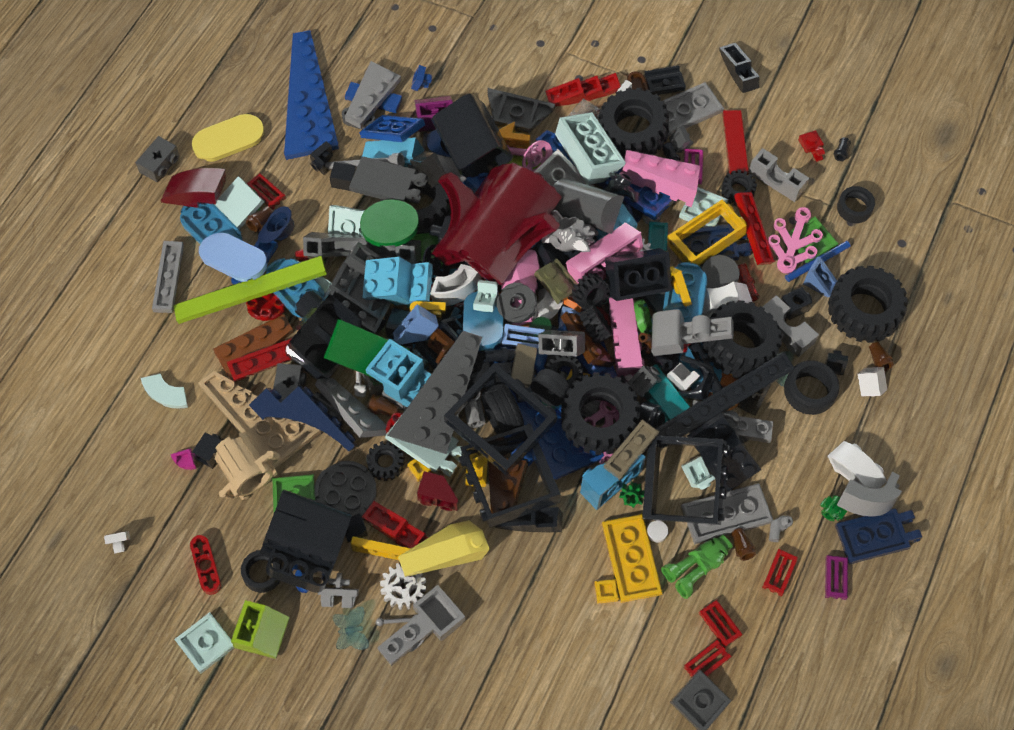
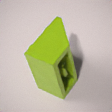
M245 600L231 643L236 649L276 659L290 617L266 605Z

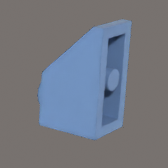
M417 304L393 332L395 342L401 345L427 340L438 329L439 325L436 315Z

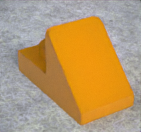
M515 122L499 130L509 147L528 149L531 146V135L515 133Z

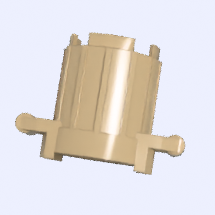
M238 433L240 437L232 440L230 437H227L216 446L218 452L214 453L215 460L229 481L219 491V496L226 499L239 496L241 500H247L250 494L260 490L271 480L273 475L274 477L277 475L273 465L280 459V454L267 451L262 456L249 436L245 433Z

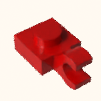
M817 131L799 135L798 140L805 153L811 152L816 162L822 161V155L825 154L823 149L824 143Z

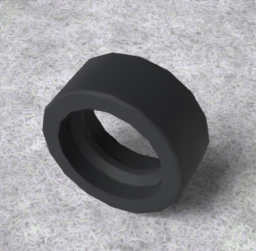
M852 186L846 188L837 203V211L845 221L850 223L865 222L873 212L875 198L870 191L863 187ZM849 198H858L866 204L867 209L863 212H855L847 207L845 201Z
M256 550L243 560L241 576L245 585L250 590L258 593L269 592L277 587L280 583L279 580L271 578L264 583H257L249 575L250 567L255 562L269 560V556L259 554L260 550ZM272 563L275 569L282 568L279 563Z

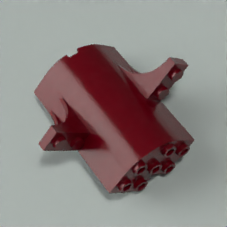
M516 163L503 164L492 168L475 193L469 187H466L457 175L452 172L444 174L438 182L444 188L449 198L451 220L446 234L432 253L445 266L466 261L486 281L497 282L498 285H501L521 257L535 243L546 235L557 231L560 224L551 215V212L562 196L544 180L543 175L538 172L534 173Z

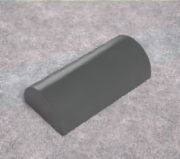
M562 178L553 185L562 196L553 210H557L564 218L567 217L569 219L576 216V218L583 220L584 224H589L595 229L612 234L624 196L567 178Z

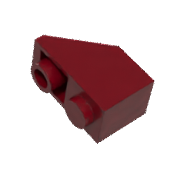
M424 471L417 491L418 501L426 506H440L445 511H458V499L445 477Z

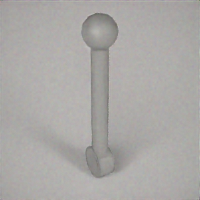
M414 615L412 618L384 620L382 618H378L376 620V624L378 626H382L383 624L409 622L416 615Z

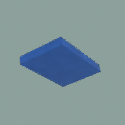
M382 115L359 133L361 138L404 142L425 126L424 119Z

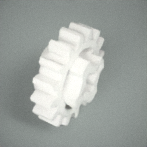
M396 563V569L389 567L390 573H383L385 580L380 581V586L384 587L380 589L381 595H385V602L391 600L390 606L392 608L398 604L399 610L402 609L403 605L410 609L411 603L415 604L418 598L421 599L424 596L421 592H426V586L423 585L426 583V579L421 578L422 573L412 575L413 577H405L402 567H400L399 563ZM405 583L406 588L402 589L400 584ZM416 590V592L410 597L412 591Z

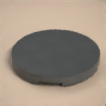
M340 461L320 473L315 483L314 494L318 502L352 513V516L358 513L363 516L373 501L376 500L377 487L373 475L365 466L354 461Z

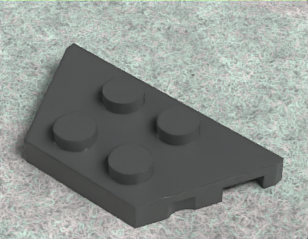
M491 88L487 89L492 117L497 126L505 127L515 122V130L530 133L555 110V104Z

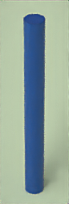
M845 241L818 257H821L825 262L848 249L850 243ZM816 258L785 275L787 282L808 272Z

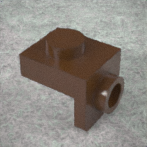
M439 328L433 332L426 345L438 354L435 361L437 364L447 354L454 341Z

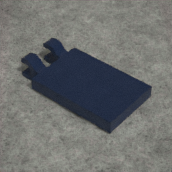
M730 224L700 228L682 240V242L697 256L734 231ZM746 234L738 240H746ZM734 242L716 255H725L736 261L739 260V255L743 257L750 256L752 249L750 243L737 245Z
M894 508L880 516H863L836 523L835 527L845 555L848 557V564L908 550L911 547L909 543L919 542L920 538H922L920 529L905 533L902 525L913 522L912 519H915L913 511L909 510L898 514L897 509Z

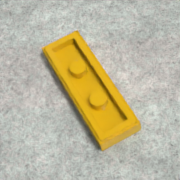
M352 537L351 541L353 551L399 560L398 557L411 549L358 537Z

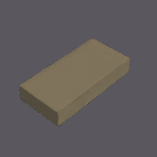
M518 343L515 350L511 377L519 379L525 387H530L537 348Z

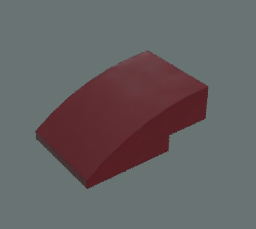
M199 168L173 175L161 198V203L198 208L200 203L216 205L226 182L225 169Z

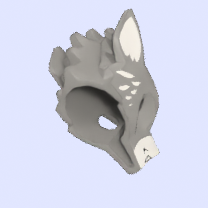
M576 216L569 219L565 217L557 221L560 224L557 231L542 238V243H551L560 251L569 252L577 250L590 252L589 245L594 242L592 238L598 235V231L591 225L584 224V221L576 218Z

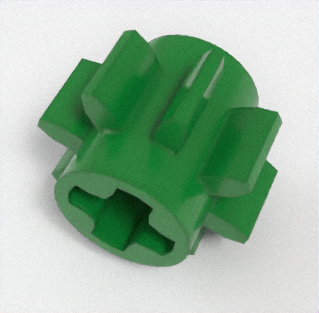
M631 481L628 486L623 484L619 498H623L624 505L634 508L637 503L643 504L644 490L641 488V483L637 484Z
M834 495L831 498L828 496L820 504L823 508L821 514L827 520L834 521L836 519L839 521L847 513L845 509L837 506L840 497Z

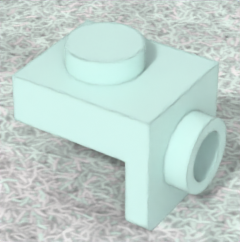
M478 281V293L473 303L474 310L483 312L494 311L498 298L497 282Z
M697 456L681 465L693 488L705 489L711 485V481L716 479L713 475L709 474L701 456Z

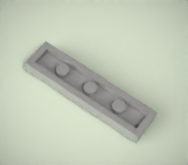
M163 241L152 305L153 312L173 313L184 249L183 242Z

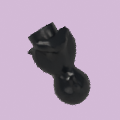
M610 172L609 176L612 180L602 190L627 196L633 203L638 202L640 193L630 187L633 180L625 173L620 172L617 174Z

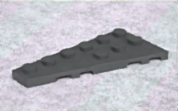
M462 331L387 436L447 454L454 430L444 422V415L466 392L481 344V336Z

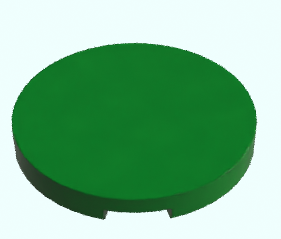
M392 199L379 201L371 205L364 211L360 219L363 237L369 243L381 247V245H395L397 247L407 243L416 235L419 225L418 214L410 204Z

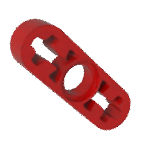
M197 535L190 541V549L199 582L206 594L214 595L221 589L217 566L208 539L203 535ZM198 542L204 544L202 548L205 554L201 555L197 547ZM204 560L211 561V566L207 570L200 569V563ZM207 575H210L212 581L216 582L211 589L206 586L209 584Z

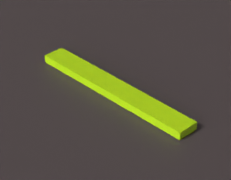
M318 256L262 275L255 280L250 279L175 304L176 321L178 324L327 275L323 258Z

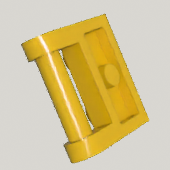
M414 301L410 304V312L418 304L436 315V318H441V315L445 314L446 302Z

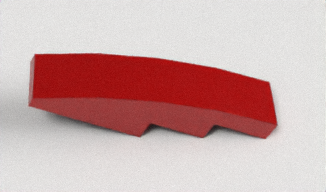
M613 73L600 79L596 75L581 82L577 78L545 92L549 103L555 104L556 107L586 102L614 94L621 85L617 74Z
M373 501L362 516L363 520L401 547L413 548L428 538L424 532L410 525L406 519Z

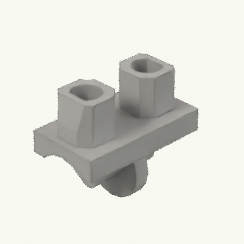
M337 573L336 579L329 578L328 585H336V588L325 587L323 591L318 592V595H321L322 607H334V596H342V608H354L356 597L359 596V589L342 588V586H350V579H342V573Z

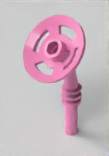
M544 140L536 141L528 149L513 148L507 145L512 155L523 156L522 167L533 172L552 155L551 145ZM544 147L546 149L545 157L542 156L543 153L541 150Z

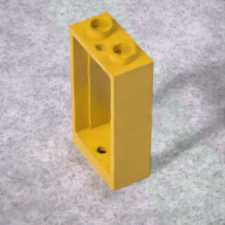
M722 199L669 234L667 245L683 263L690 262L700 266L710 257L715 256L746 234V222L742 217H738L730 204H726ZM721 215L732 226L734 231L695 256L682 240Z

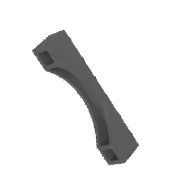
M310 232L303 237L304 256H348L356 243L360 242L382 258L401 257L411 264H416L421 260V240H410L397 247L395 245H381V247L369 243L363 236Z

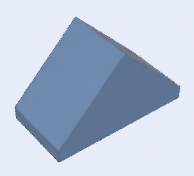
M817 257L809 269L803 285L826 297H830L837 280L821 257Z

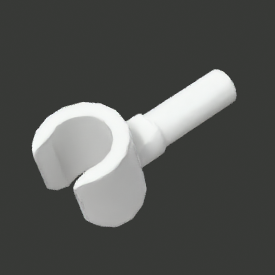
M356 371L355 395L365 397L367 386L361 385V373Z

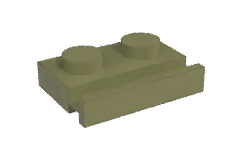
M558 259L538 269L534 274L557 304L572 297V289H575L573 286L574 284L578 285Z

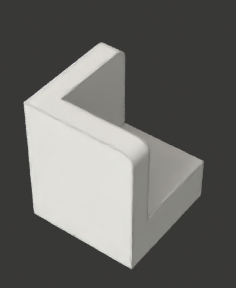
M679 363L666 377L680 391H687L698 380L700 375L695 371L691 373L682 363Z
M884 367L864 368L858 373L861 396H881L887 390Z

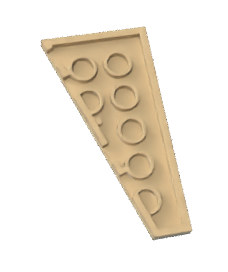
M213 371L198 382L203 391L235 428L252 439L262 456L267 451L280 454V459L273 465L274 468L278 467L321 434L319 429L291 419L268 417L262 420L249 406L257 396L216 371Z

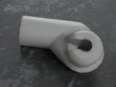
M783 515L771 522L769 541L779 542L780 532L793 524V519L790 516Z

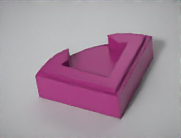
M191 448L170 454L175 464L180 468L186 470L196 469Z

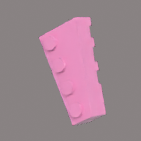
M626 150L624 158L626 163L622 167L621 172L633 180L632 184L642 188L647 186L654 193L659 194L662 192L669 195L670 199L674 201L682 200L686 202L685 205L692 207L697 193L699 165Z
M624 223L613 230L612 234H607L589 246L590 252H580L568 260L566 265L569 274L577 283H579L577 281L579 278L583 279V275L588 277V273H596L605 280V258L639 252L643 248L641 232Z
M609 298L608 304L613 333L616 373L618 377L622 375L625 377L628 374L634 376L645 364L644 358H641L642 342L638 340V332L640 331L636 321L633 298L620 301Z

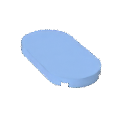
M212 234L205 238L199 246V255L203 263L238 281L255 280L262 276L267 269V259L262 250L230 234Z

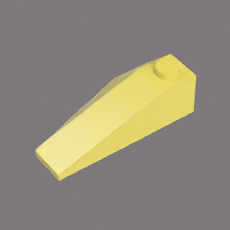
M468 520L448 525L398 558L404 576L407 577L482 560L489 551V546L483 530Z

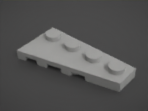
M371 61L345 115V121L361 129L401 82V76Z
M324 378L317 380L315 386L359 438L386 436V424L374 413H371L366 406L335 379Z

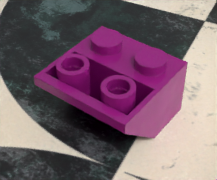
M451 96L414 100L417 118L424 119L425 126L418 131L436 130L431 119L435 114L453 103Z

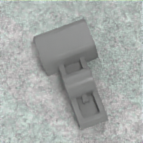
M677 309L660 311L653 314L651 351L654 356L683 353V344L733 338L732 317L710 319L708 316L698 315L692 318V322H684L681 311Z
M693 400L692 406L701 401ZM739 416L740 426L735 431L743 442L748 440L771 442L773 421Z
M439 585L435 586L413 604V609L418 615L377 647L378 651L391 666L408 652L417 649L432 632L440 641H443L465 621V615Z

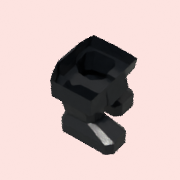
M306 291L295 305V313L303 319L295 327L298 332L285 347V354L297 365H302V369L316 380L328 379L340 366V364L324 358L337 321L342 320L361 328L362 319L333 295L328 294L322 299L314 291Z

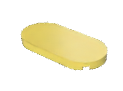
M238 115L200 130L192 140L193 151L198 158L205 159L206 161L213 162L257 145L264 135V127L261 120L254 115Z

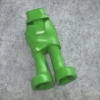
M724 535L717 539L708 540L688 553L689 556L676 564L668 563L661 568L662 574L669 582L673 583L688 568L697 563V568L680 578L675 584L677 592L684 599H688L693 594L695 582L712 569H716L724 563V558L728 555V551L733 548V545Z

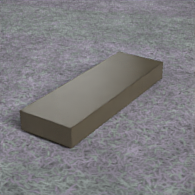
M642 419L604 464L603 468L621 480L658 436L659 431Z

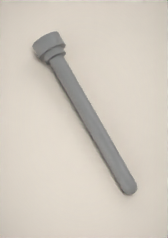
M393 153L386 158H373L399 166H404L405 164L402 153ZM360 160L335 162L354 165L357 167ZM326 162V169H332L334 162Z

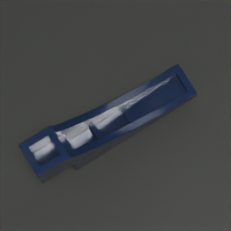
M298 386L283 401L281 400L282 395L275 388H266L249 404L262 420L268 417L299 421L325 432L338 441L347 451H351L357 445L354 442L356 438L349 431L345 432L340 427L342 423L335 416L331 418L326 412L328 408L321 401L318 403L313 398L314 393L307 386L304 388Z

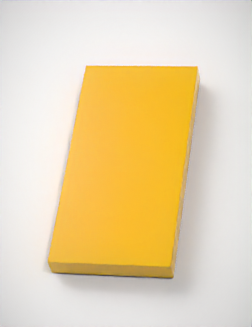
M643 514L602 521V528L614 578L616 579L620 603L662 595Z

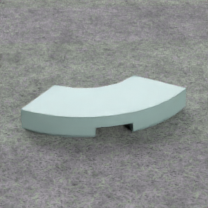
M161 374L141 378L145 391L156 402L169 408H188L184 387L168 385L163 380Z

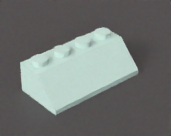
M592 112L561 117L559 119L555 135L587 185L606 181L610 177V172L616 173L625 165L626 162Z

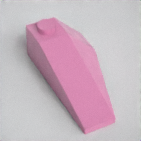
M528 250L521 257L504 283L501 284L502 289L511 283H522L535 293L538 283L534 274L540 269L538 255L535 250ZM516 298L515 302L512 303V306H516L517 308L520 306L522 301H519V298ZM533 317L522 323H512V325L521 326L532 322Z

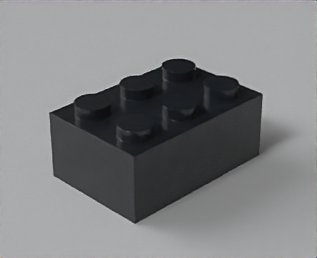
M661 248L605 258L606 278L609 285L608 288L610 289L608 294L609 297L616 301L672 291L669 252Z

